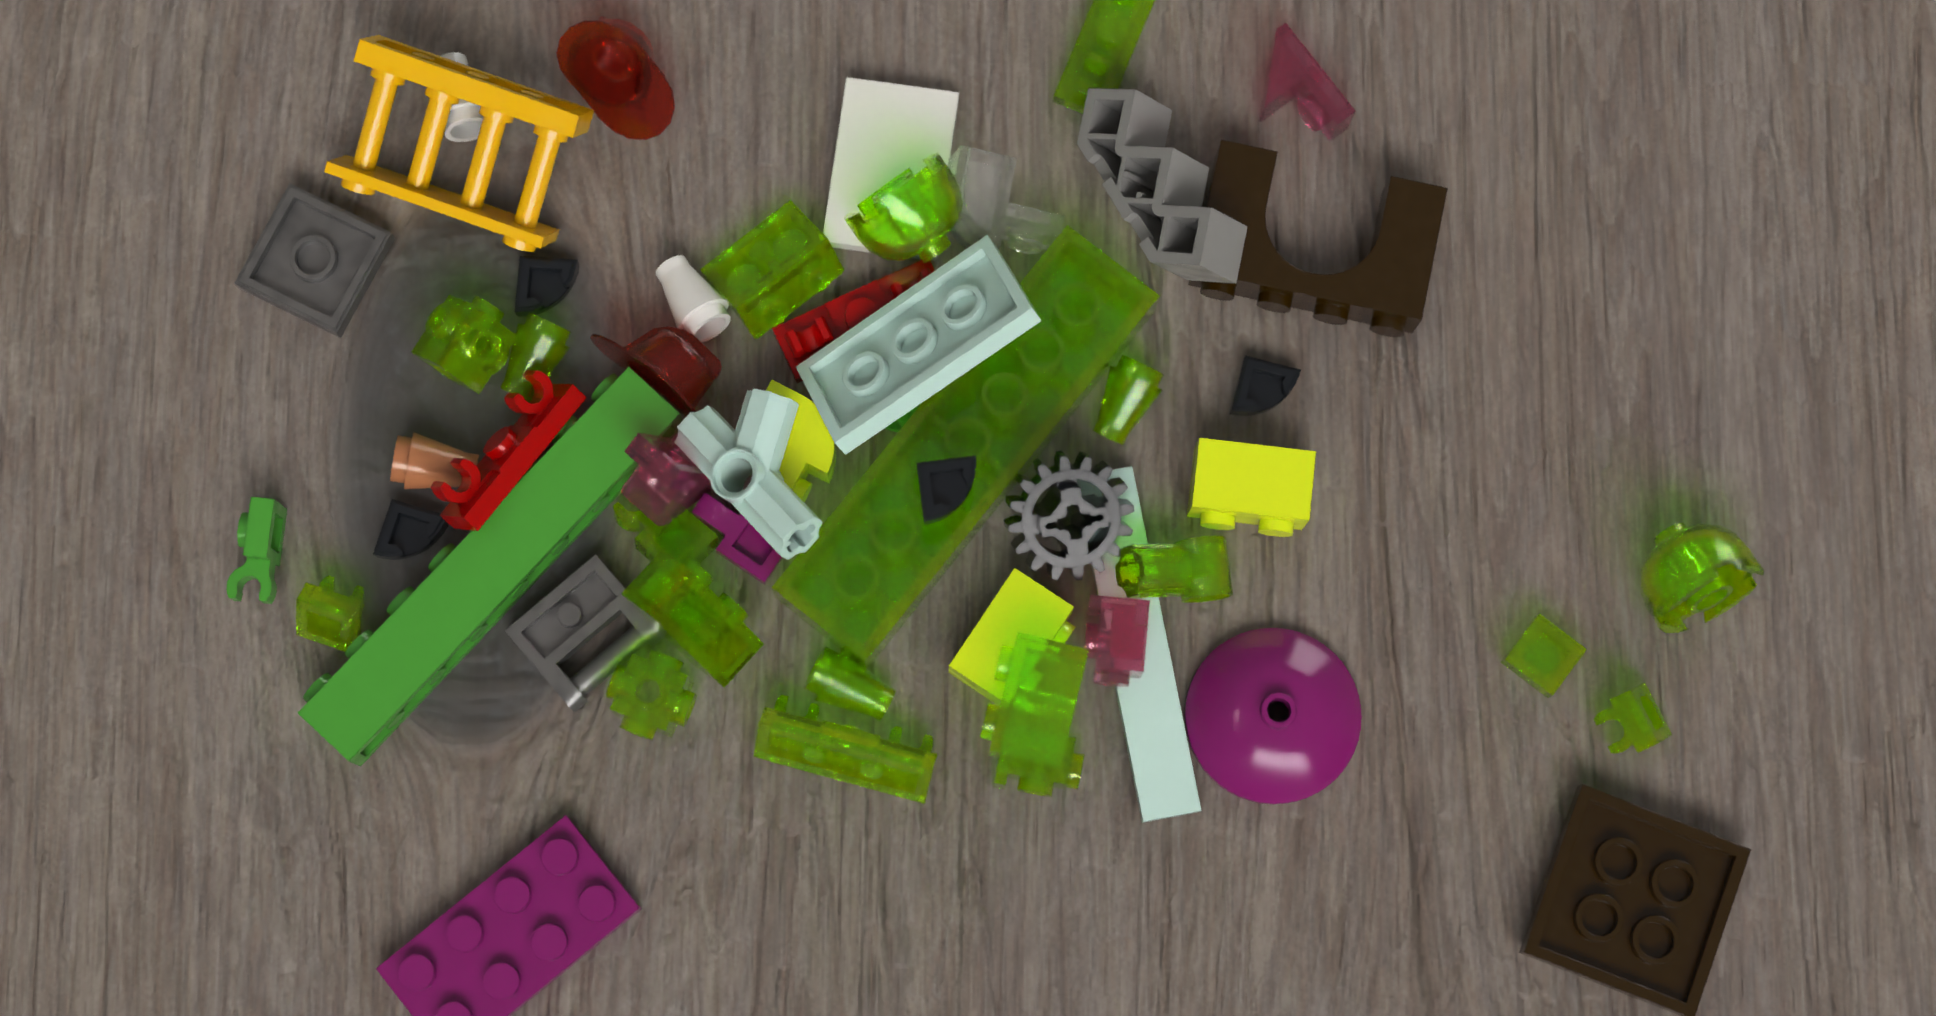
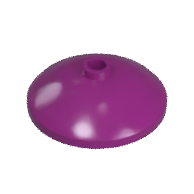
M1260 628L1240 633L1214 649L1197 669L1190 683L1184 712L1185 729L1191 750L1206 774L1220 787L1239 798L1260 804L1272 805L1287 804L1306 799L1330 785L1344 771L1355 752L1359 741L1362 719L1361 704L1356 685L1349 671L1337 655L1318 640L1306 634L1283 628ZM1280 701L1286 705L1288 709L1286 721L1275 722L1269 717L1267 708L1270 702Z

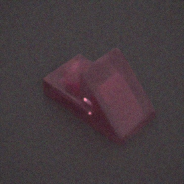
M1284 23L1276 29L1270 46L1259 121H1264L1296 98L1299 102L1297 103V110L1306 125L1315 132L1321 130L1326 138L1331 141L1348 129L1356 111L1287 23Z
M638 433L624 452L638 463L639 466L623 485L621 492L656 525L664 526L700 500L704 493L707 494L713 490L711 481L674 443L676 439Z

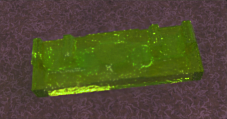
M1093 0L1053 95V102L1083 114L1088 88L1119 89L1156 0Z
M781 695L778 697L774 709L764 707L759 721L754 757L925 804L937 754L932 753L933 737L931 735L925 734L921 747L914 748L900 743L902 727L895 726L891 730L888 740L880 738V735L865 732L853 725H840L825 720L820 722L818 721L819 706L815 703L810 704L808 714L804 717L786 712L789 696Z

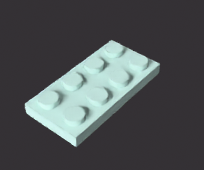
M986 235L797 365L796 369L834 443L846 455L1042 320L999 249L990 237Z

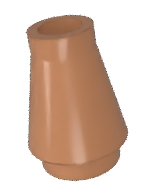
M413 432L412 437L398 435L390 481L404 483V489L431 488L434 481L446 482L451 487H460L461 475L453 468L450 462L453 458H464L472 461L477 466L479 454L467 453Z

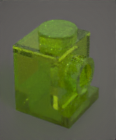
M1005 724L993 787L1005 789L1007 778L1019 780L1018 791L1039 796L1052 797L1053 788L1065 789L1067 787L1078 790L1084 754L1074 753L1075 737Z

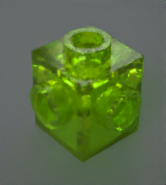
M449 294L445 302L438 305L430 313L425 324L426 330L411 353L453 383L480 394L490 377L505 365L509 356V349L518 336L500 323L505 314L491 303L478 296H475L470 303Z
M651 650L647 659L632 653L627 666L618 664L608 685L606 697L613 699L610 710L617 717L622 718L619 728L653 741L656 732L672 738L677 725L685 727L693 711L697 694L691 692L694 683L689 675L681 672L684 665L682 661ZM650 681L657 683L660 688L658 698L650 703L640 701L638 695L643 684Z

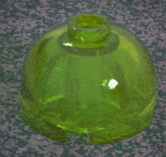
M938 152L923 159L926 167L915 175L908 168L860 202L857 207L863 216L860 213H848L844 217V220L857 239L871 253L884 260L897 262L918 255L922 262L926 263L941 254L952 244L947 234L960 219L963 207L961 192L951 170Z
M1676 523L1667 527L1655 537L1654 543L1656 546L1647 555L1641 568L1640 593L1647 610L1659 629L1664 633H1679L1689 630L1683 619L1696 613L1704 612L1706 623L1737 605L1757 586L1751 575L1754 573L1763 576L1765 570L1752 550L1738 535L1727 528L1714 524H1696L1686 527L1684 523Z

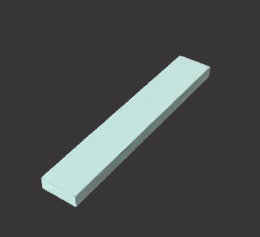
M1130 466L1112 470L1108 480L1120 477L1128 487L1118 498L1128 499L1134 505V512L1121 516V520L1133 529L1132 535H1117L1114 542L1123 553L1120 557L1106 552L1101 557L1105 567L1103 572L1099 573L1092 565L1091 568L1141 822L1144 823L1197 813L1202 810L1133 467ZM1077 479L1078 485L1081 487V493L1084 496L1095 494L1097 497L1102 496L1100 490L1095 485ZM1098 528L1088 544L1098 535L1101 528Z

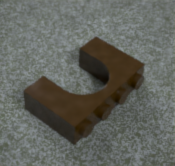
M1221 139L1214 161L1205 207H1212L1247 226L1237 283L1189 280L1188 285L1201 288L1200 293L1216 300L1229 301L1233 300L1234 295L1255 299L1257 300L1256 305L1272 312L1287 313L1290 312L1291 307L1314 312V319L1327 324L1344 325L1347 323V320L1370 324L1369 329L1372 332L1383 336L1401 337L1404 335V332L1413 333L1423 317L1448 188L1391 176L1382 191L1372 245L1368 256L1356 266L1340 273H1310L1293 266L1278 253L1270 240L1266 228V206L1278 151Z

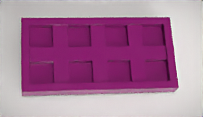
M565 815L385 960L376 970L412 1016H511L642 908L573 821Z

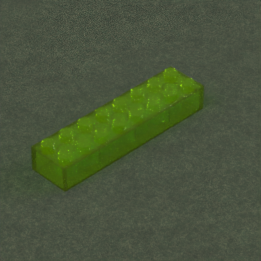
M1069 225L1063 229L1019 283L1042 321L922 402L820 527L819 538L805 553H799L771 587L777 600L866 670L1018 483L1015 479L1018 474L1024 475L1033 464V460L1040 456L1155 313L1160 295ZM976 455L975 480L964 503L945 519L924 525L916 463Z

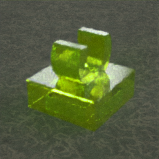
M328 575L323 578L319 586L306 582L296 599V635L346 652L351 643L361 635L364 587L357 585L352 595L348 597L335 592V577Z
M1645 682L1610 699L1613 706L1599 712L1593 719L1596 726L1609 720H1616L1623 726L1624 736L1621 740L1608 746L1610 753H1621L1632 746L1639 753L1672 735Z

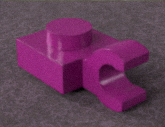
M704 493L692 510V517L714 532L724 536L716 548V553L765 585L783 557L773 549L741 513L737 515L722 503Z

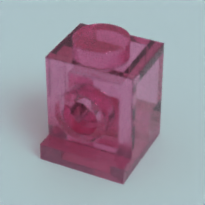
M1090 595L1087 604V615L1098 616V623L1087 622L1083 658L1094 659L1093 683L1104 686L1127 687L1129 686L1130 678H1141L1144 672L1150 600Z

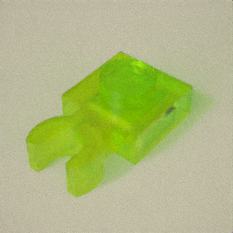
M638 482L634 486L635 498L645 506L639 511L632 512L616 502L612 506L614 519L624 530L641 532L634 538L636 550L678 585L718 547V535L676 500L663 511L657 506L655 492L648 485Z

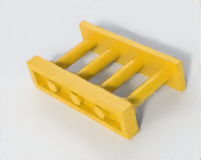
M381 35L359 39L354 62L372 68L370 76L375 78L354 157L344 155L326 162L324 172L342 178L341 186L350 191L365 195H374L375 191H379L503 235L502 242L505 245L521 251L535 252L536 247L543 248L556 241L559 229L538 222L560 143H566L568 137L575 138L587 133L594 110ZM405 80L425 86L424 94L429 97L408 176L377 166L398 85H404ZM460 99L479 105V114L484 116L462 195L430 184L452 104H459ZM514 118L534 124L533 133L538 135L516 214L484 203L506 123H513Z

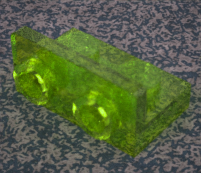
M789 200L703 266L700 271L707 282L727 301L728 305L738 315L748 333L754 339H758L771 328L782 323L789 314L816 293L826 289L834 279L843 273L844 268L828 238Z

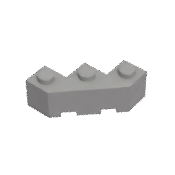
M1088 88L1077 145L1086 160L1094 164L1103 178L1104 183L1102 185L1122 218L1134 228L1142 241L1139 245L1148 260L1186 280L1236 284L1247 226L1212 207H1202L1209 167L1173 147H1165L1172 110L1136 89Z

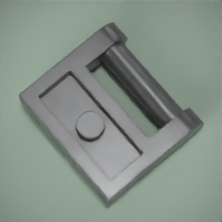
M596 554L505 630L508 636L574 713L588 702L585 697L646 644L649 643L653 647L665 637V634ZM623 613L633 626L569 679L559 666Z

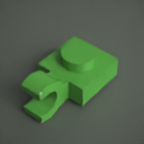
M251 497L249 513L243 512L240 516L237 542L239 547L244 548L243 556L247 560L244 565L234 570L228 578L226 585L227 595L233 601L242 600L244 585L253 579L259 580L261 585L259 601L264 604H272L276 597L275 566H280L287 508L275 499Z

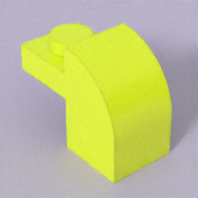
M771 380L766 391L790 398L799 404L779 471L784 478V482L805 503L812 488V483L806 480L808 474L830 484L836 465L835 443L814 402L802 394Z

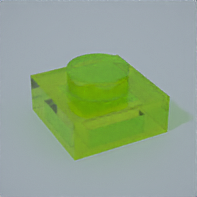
M1539 613L1532 619L1501 663L1545 697L1549 698L1554 695L1587 649Z

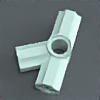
M755 388L752 391L747 390L736 429L711 406L707 405L702 410L690 412L677 426L678 435L674 443L711 481V486L715 493L729 501L781 557L789 560L794 555L805 553L819 538V528L823 522L784 482V478L779 471L799 404L790 398L770 391ZM752 474L750 483L743 489L745 481Z

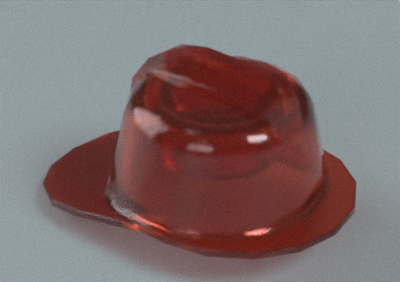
M601 16L597 20L582 21L570 26L561 36L556 53L560 70L569 83L581 94L591 109L594 110L598 118L613 132L628 139L647 140L660 135L668 127L675 110L673 90L663 72L654 62L651 42L640 28L622 19H607Z
M670 326L653 328L625 347L598 334L593 333L590 337L593 344L608 358L625 370L630 367L649 386L663 394L685 416L690 412H696V406L722 370L720 360L694 335L684 329Z

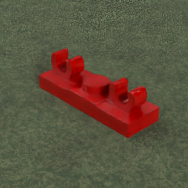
M929 257L883 278L874 280L773 327V334L796 383L803 381L796 369L797 365L934 272L935 269Z
M526 370L523 376L534 388L533 398L527 402L519 393H507L504 397L507 406L512 411L522 414L514 425L499 429L489 438L483 448V452L486 455L477 466L468 459L453 458L450 464L460 473L462 478L461 485L457 490L454 491L450 485L442 481H434L431 485V489L437 498L450 502L440 514L454 529L479 531L587 398L574 384H552L550 378L542 371Z

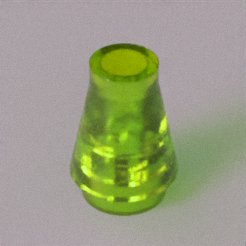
M529 312L524 324L517 323L505 377L500 388L508 393H519L529 402L533 398L534 388L524 378L523 374L526 370H539L549 377L571 348L566 345L571 331Z
M1122 355L1116 367L1110 366L1098 418L1092 431L1123 446L1128 435L1163 391L1158 386L1164 375L1139 361Z
M826 646L818 656L803 687L815 694L814 701L868 715L878 721H881L896 693L895 689L884 684L841 648L836 652Z

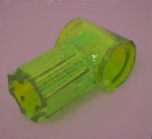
M1225 536L1194 537L1177 541L1174 544H1132L1121 548L1119 562L1115 565L1117 586L1122 587L1127 598L1181 596V602L1198 603L1221 600L1233 596Z

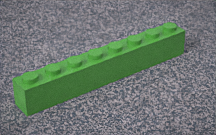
M630 367L619 377L613 373L605 378L593 392L591 399L594 403L579 419L575 415L571 416L551 441L554 445L539 461L536 460L479 531H471L457 547L450 543L439 551L428 566L432 573L416 589L409 586L400 592L387 608L386 612L390 617L374 633L369 629L359 635L345 652V656L348 658L346 663L333 676L329 673L322 675L305 692L303 699L307 703L298 714L349 762L361 767L678 433L677 426L683 421L681 414Z

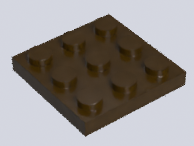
M1584 784L1578 785L1519 953L1674 1014L1695 1016L1751 849Z

